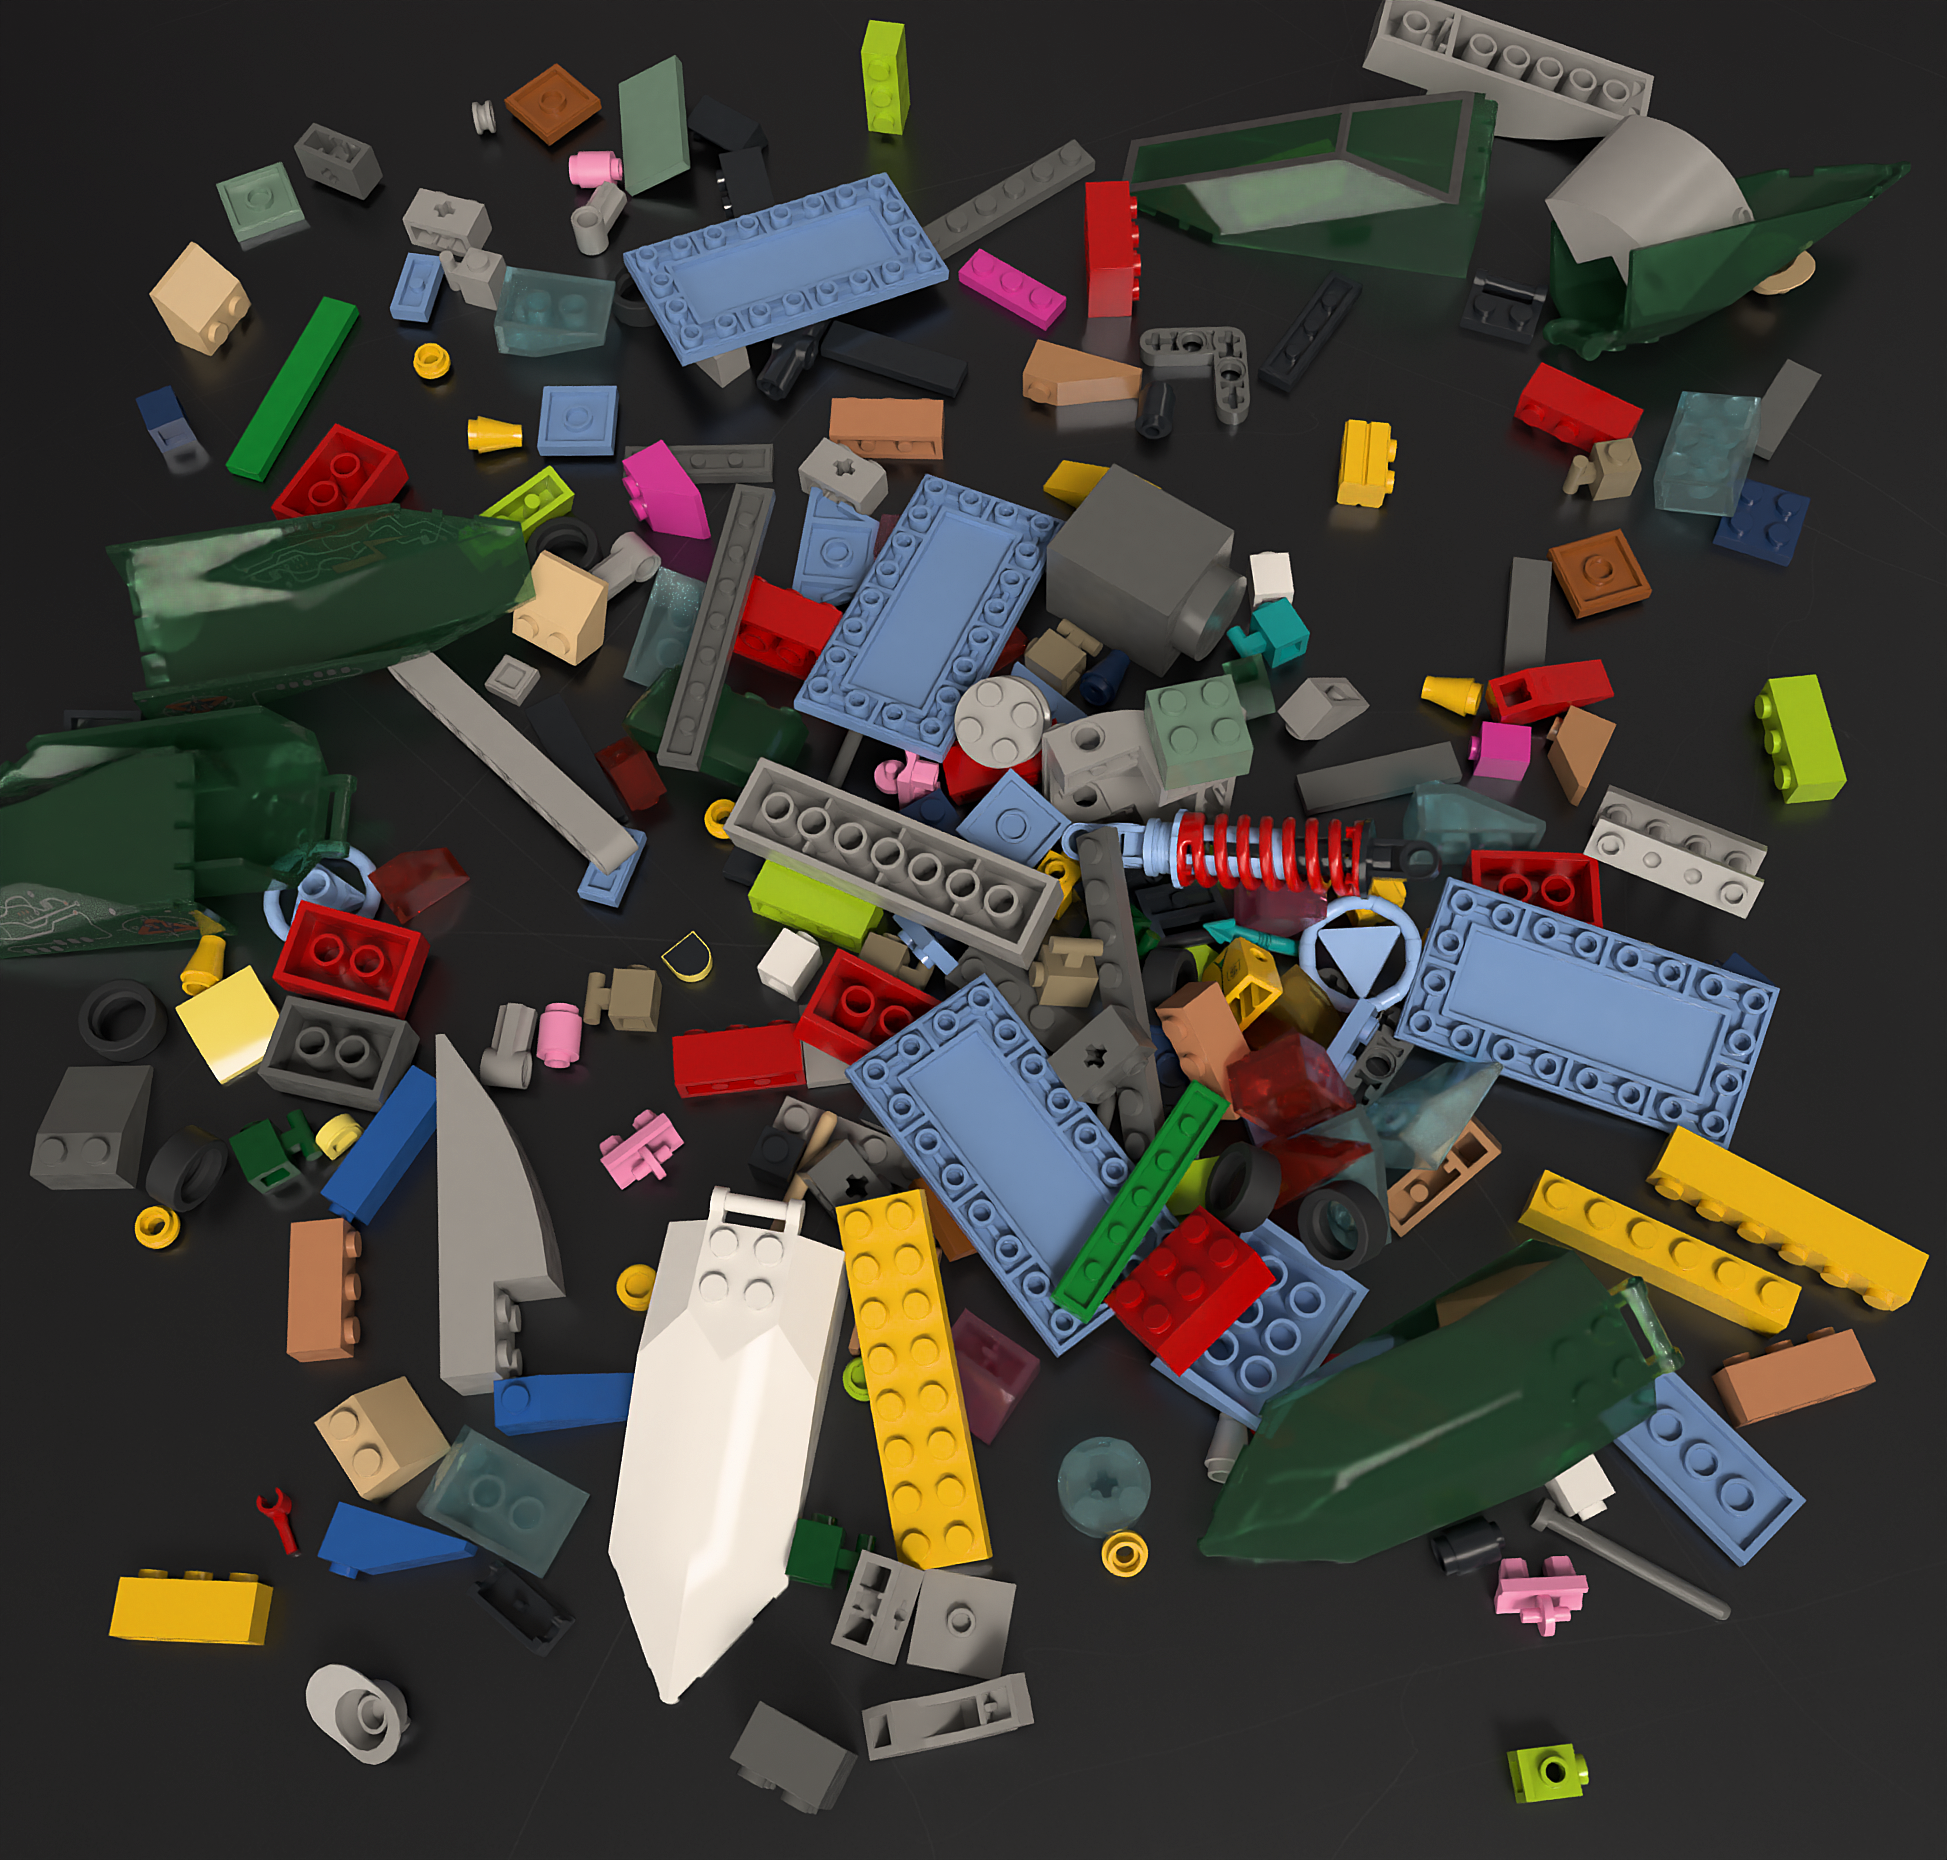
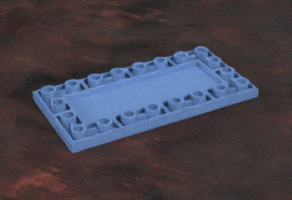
M886 172L623 253L624 264L682 367L948 280L949 269Z
M925 474L794 699V709L943 763L957 737L954 721L956 708L961 697L972 685L989 677L1047 567V545L1064 526L1066 521Z
M1448 877L1446 878L1423 946L1416 974L1406 996L1392 1038L1670 1134L1680 1125L1728 1150L1780 988Z
M984 973L846 1068L844 1074L1058 1358L1115 1315L1107 1304L1102 1301L1086 1325L1049 1300V1297L1127 1181L1135 1165L1086 1102H1078L1073 1099L1047 1061L1050 1056ZM1166 1205L1162 1208L1105 1298L1180 1225Z

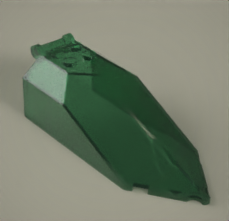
M1911 162L1814 166V174L1805 176H1789V168H1778L1736 177L1734 179L1748 207L1751 209L1755 221L1632 249L1629 252L1627 285L1612 256L1577 264L1557 223L1553 219L1551 221L1550 295L1562 318L1551 320L1545 325L1543 338L1551 344H1563L1576 350L1579 357L1592 361L1603 350L1621 351L1628 344L1636 342L1654 343L1659 340L1660 336L1676 333L1731 305L1909 173L1911 171Z
M261 705L36 735L26 743V747L29 750L27 754L15 764L7 760L0 766V800H2L0 801V873L6 878L4 882L12 889L18 891L202 898L295 889L322 858L345 859L349 857L350 844L346 841L352 793L356 792L358 779L347 774L329 775L315 733ZM146 756H169L149 758H157L160 761L184 766L185 764L182 763L191 765V768L197 770L198 767L194 763L200 764L198 766L201 773H197L194 776H191L193 774L176 775L178 776L176 778L166 776L150 779L140 778L141 773L133 768L143 770L146 761L143 759H149ZM133 760V761L129 762V763L127 764V766H126V768L128 769V771H132V772H131V773L125 772V771H126V769H125V767H124L125 764H126L128 761ZM90 780L101 783H96L97 786H88L82 781ZM63 782L69 785L71 789L55 787V785ZM70 782H79L85 787L77 788L70 784ZM43 786L42 789L37 790L33 788V790L31 791V793L38 792L37 795L41 796L42 799H33L32 797L27 796L28 792L30 793V791L25 789H30V787L31 789L32 787L39 788ZM53 791H63L66 794H68V796L62 797L55 794ZM41 792H50L56 797L48 798L42 795ZM331 792H335L330 840H325L329 796Z
M1529 1239L1265 1400L1258 1414V1417L1262 1418L1249 1446L1243 1445L1211 1510L1214 1518L1205 1536L1198 1537L1197 1547L1201 1553L1208 1557L1232 1556L1252 1559L1328 1560L1354 1563L1548 1483L1656 1414L1655 1379L1662 1374L1680 1369L1685 1364V1359L1677 1346H1672L1646 1295L1649 1293V1289L1643 1277L1634 1276L1628 1278L1607 1291L1574 1250L1536 1239ZM1629 1303L1654 1352L1647 1359H1644L1619 1308Z

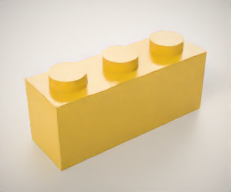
M140 1569L138 1578L120 1577L109 1636L127 1640L264 1645L273 1587L258 1583L259 1575L230 1573L229 1581H212L213 1573L185 1571L183 1579H167V1571Z

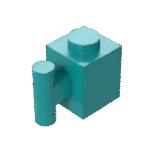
M1285 597L1274 603L1266 602L1252 613L1249 636L1246 637L1240 626L1231 628L1226 635L1250 672H1254L1263 666V661L1258 655L1259 653H1262L1271 668H1275L1305 654L1310 632Z

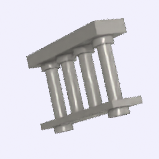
M1609 785L1593 819L1592 825L1595 828L1583 852L1584 855L1746 919L1764 884V879L1755 875L1767 853L1768 846Z

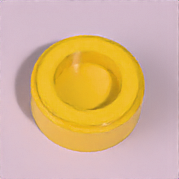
M637 1264L628 1267L619 1276L617 1294L628 1308L635 1311H644L649 1308L657 1275L653 1268Z

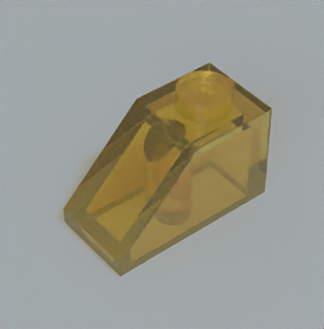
M1295 964L1280 977L1283 993L1264 1012L1318 1065L1343 1026V1022L1327 993Z

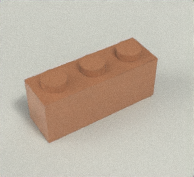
M855 397L832 398L829 430L830 441L846 445L854 454L861 458L943 459L945 429L943 400L928 398L919 400L894 398L858 399Z
M1217 981L1189 982L1155 1008L1162 1022L1163 1031L1170 1039L1179 1057L1180 1066L1190 1082L1195 1079L1231 1103L1221 1119L1237 1120L1269 1093V1089Z
M344 1218L291 1223L287 1354L299 1362L354 1357V1343H358L360 1339V1324L354 1313L355 1300H359L361 1295V1282L359 1275L355 1273L356 1257H360L362 1252V1241L359 1231H356Z
M1827 1327L1806 1336L1808 1342L1793 1346L1791 1339L1764 1348L1767 1355L1752 1359L1749 1352L1722 1361L1725 1368L1713 1375L1712 1378L1734 1429L1859 1391L1876 1382L1853 1330L1849 1329L1835 1333L1833 1327Z

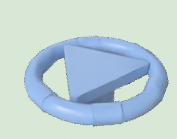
M336 842L311 844L285 857L271 874L265 888L263 899L264 913L269 927L284 942L286 941L290 926L285 922L279 905L280 892L284 882L304 863L303 875L298 881L299 892L291 925L301 900L344 912H351L361 908L356 915L369 919L374 918L381 900V880L372 861L358 849ZM320 857L345 859L353 863L361 873L366 887V896L313 859Z
M1370 895L1369 900L1356 896H1343L1318 909L1305 926L1298 946L1299 967L1303 979L1311 992L1322 1003L1340 1012L1349 1014L1359 1001V999L1349 998L1329 988L1320 978L1316 969L1315 943L1317 937H1319L1359 999L1361 997L1375 1005L1377 1012L1386 1010L1401 1001L1411 988L1423 950L1420 934L1409 915L1398 905L1374 895ZM1356 909L1372 910L1392 920L1397 925L1322 929L1326 923H1329L1346 911ZM1400 933H1402L1405 939L1406 965L1400 979L1395 985L1381 992L1376 997L1365 999Z

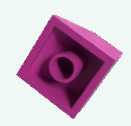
M663 440L622 461L627 476L622 481L632 498L629 504L639 521L645 519L655 532L703 540L711 537L701 494Z

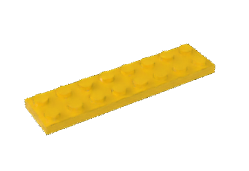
M917 1189L835 1207L842 1247L846 1253L847 1276L898 1562L919 1570H926L989 1559L993 1557L925 1189Z

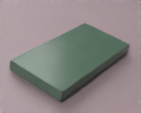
M674 55L619 83L625 190L631 196L690 169L682 62Z

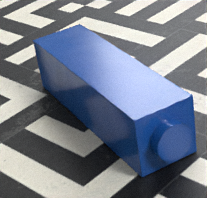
M414 1065L411 1066L320 1192L332 1203L328 1211L338 1218H344L349 1223H351L353 1218L365 1225L370 1223L437 1128L436 1078Z

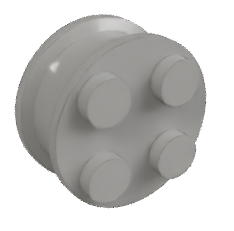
M1013 675L986 678L972 685L961 697L955 712V732L963 750L976 762L991 768L1012 767L1030 760L1041 751L1042 734L1052 726L1050 706L1041 690L1024 678Z

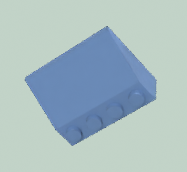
M1266 1219L1254 1231L1240 1232L1238 1237L1258 1253L1277 1280L1180 1377L1157 1356L1150 1365L1187 1392L1267 1439L1272 1440L1369 1290L1343 1271H1334L1321 1265L1309 1254L1303 1243L1269 1219Z

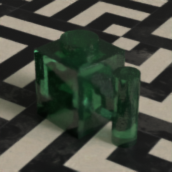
M1261 653L1222 664L1224 674L1232 675L1240 705L1247 711L1246 720L1276 712L1270 682Z

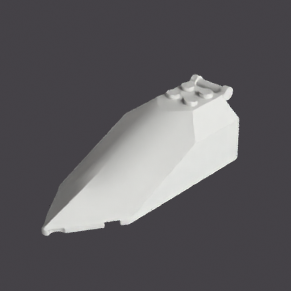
M715 1186L711 1196L708 1220L669 1222L637 1354L608 1550L614 1569H616L624 1591V1598L645 1658L658 1687L659 1697L667 1704L677 1703L680 1700L679 1696L697 1677H702L754 1623L752 1619L773 1597L777 1599L789 1585V1578L785 1575L797 1521L798 1518H802L849 1292V1281L845 1264L846 1253L800 1236L805 1213V1200L791 1198L789 1202L730 1193V1188ZM727 1211L785 1220L784 1233L725 1223Z

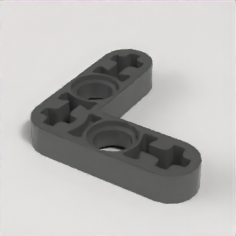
M1228 326L1155 328L1143 333L1140 338L1139 356L1145 364L1155 367L1212 365L1215 412L1220 421L1231 425L1239 424L1246 419L1249 411L1250 391L1246 339L1241 330ZM1193 341L1199 343L1202 348L1198 351L1190 352L1185 350L1182 345ZM1176 343L1175 351H1171L1172 344ZM1225 343H1231L1233 348L1232 356L1226 357ZM1152 345H1158L1159 350H1153ZM1226 370H1234L1239 373L1240 378L1229 381L1224 379L1221 373ZM1229 394H1235L1236 409H1231L1230 404H1228Z
M1323 968L1317 971L1326 985L1328 982L1333 983L1335 991L1343 995L1349 992L1352 994L1349 998L1359 999L1340 971L1332 968ZM1308 988L1309 1000L1315 1007L1342 1024L1345 1023L1350 1015L1349 1013L1340 1012L1322 1003ZM1369 991L1365 999L1376 997L1377 994ZM1395 1005L1377 1012L1376 1019L1379 1022L1382 1014L1388 1016L1381 1030L1376 1031L1370 1043L1339 1088L1335 1098V1106L1338 1113L1345 1119L1360 1121L1372 1112L1415 1047V1045L1401 1040L1396 1041L1392 1038L1393 1030L1396 1028L1402 1011ZM1372 1057L1383 1058L1389 1065V1072L1384 1076H1375L1368 1071L1366 1061ZM1363 1081L1369 1086L1361 1102L1363 1104L1358 1103L1355 1108L1348 1105L1350 1098L1348 1095L1353 1096Z

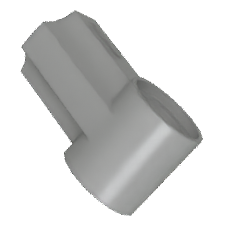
M604 181L602 185L596 188L586 206H581L572 213L571 222L579 250L586 255H596L606 250L609 245L607 234L627 203L626 194L614 183Z
M627 532L615 541L611 554L589 570L588 573L609 583L608 601L634 580L644 582L650 579L660 568L661 558L635 532Z
M508 1003L507 1005L500 1006L491 1048L485 1049L481 1059L480 1080L483 1085L526 1089L528 1087L532 1074V1055L530 1049L538 1016L535 1009L518 1003Z

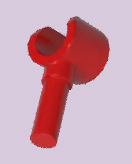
M276 1487L275 1490L279 1499L273 1508H270L268 1501L262 1495L257 1497L256 1503L258 1509L274 1521L286 1554L289 1555L298 1551L287 1517L292 1508V1500L287 1494Z

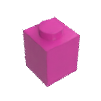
M1483 721L1478 735L1471 736L1468 745V760H1474L1473 775L1522 781L1530 763L1532 727Z

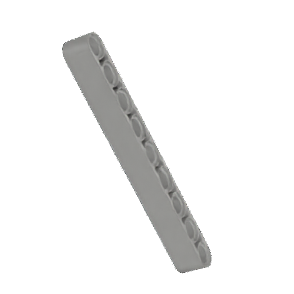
M415 639L404 649L416 646L421 642ZM425 645L397 654L386 662L389 663L386 666L391 674L406 690L602 873L609 876L639 849L631 835L434 653L426 648ZM428 651L426 655H422L421 652Z

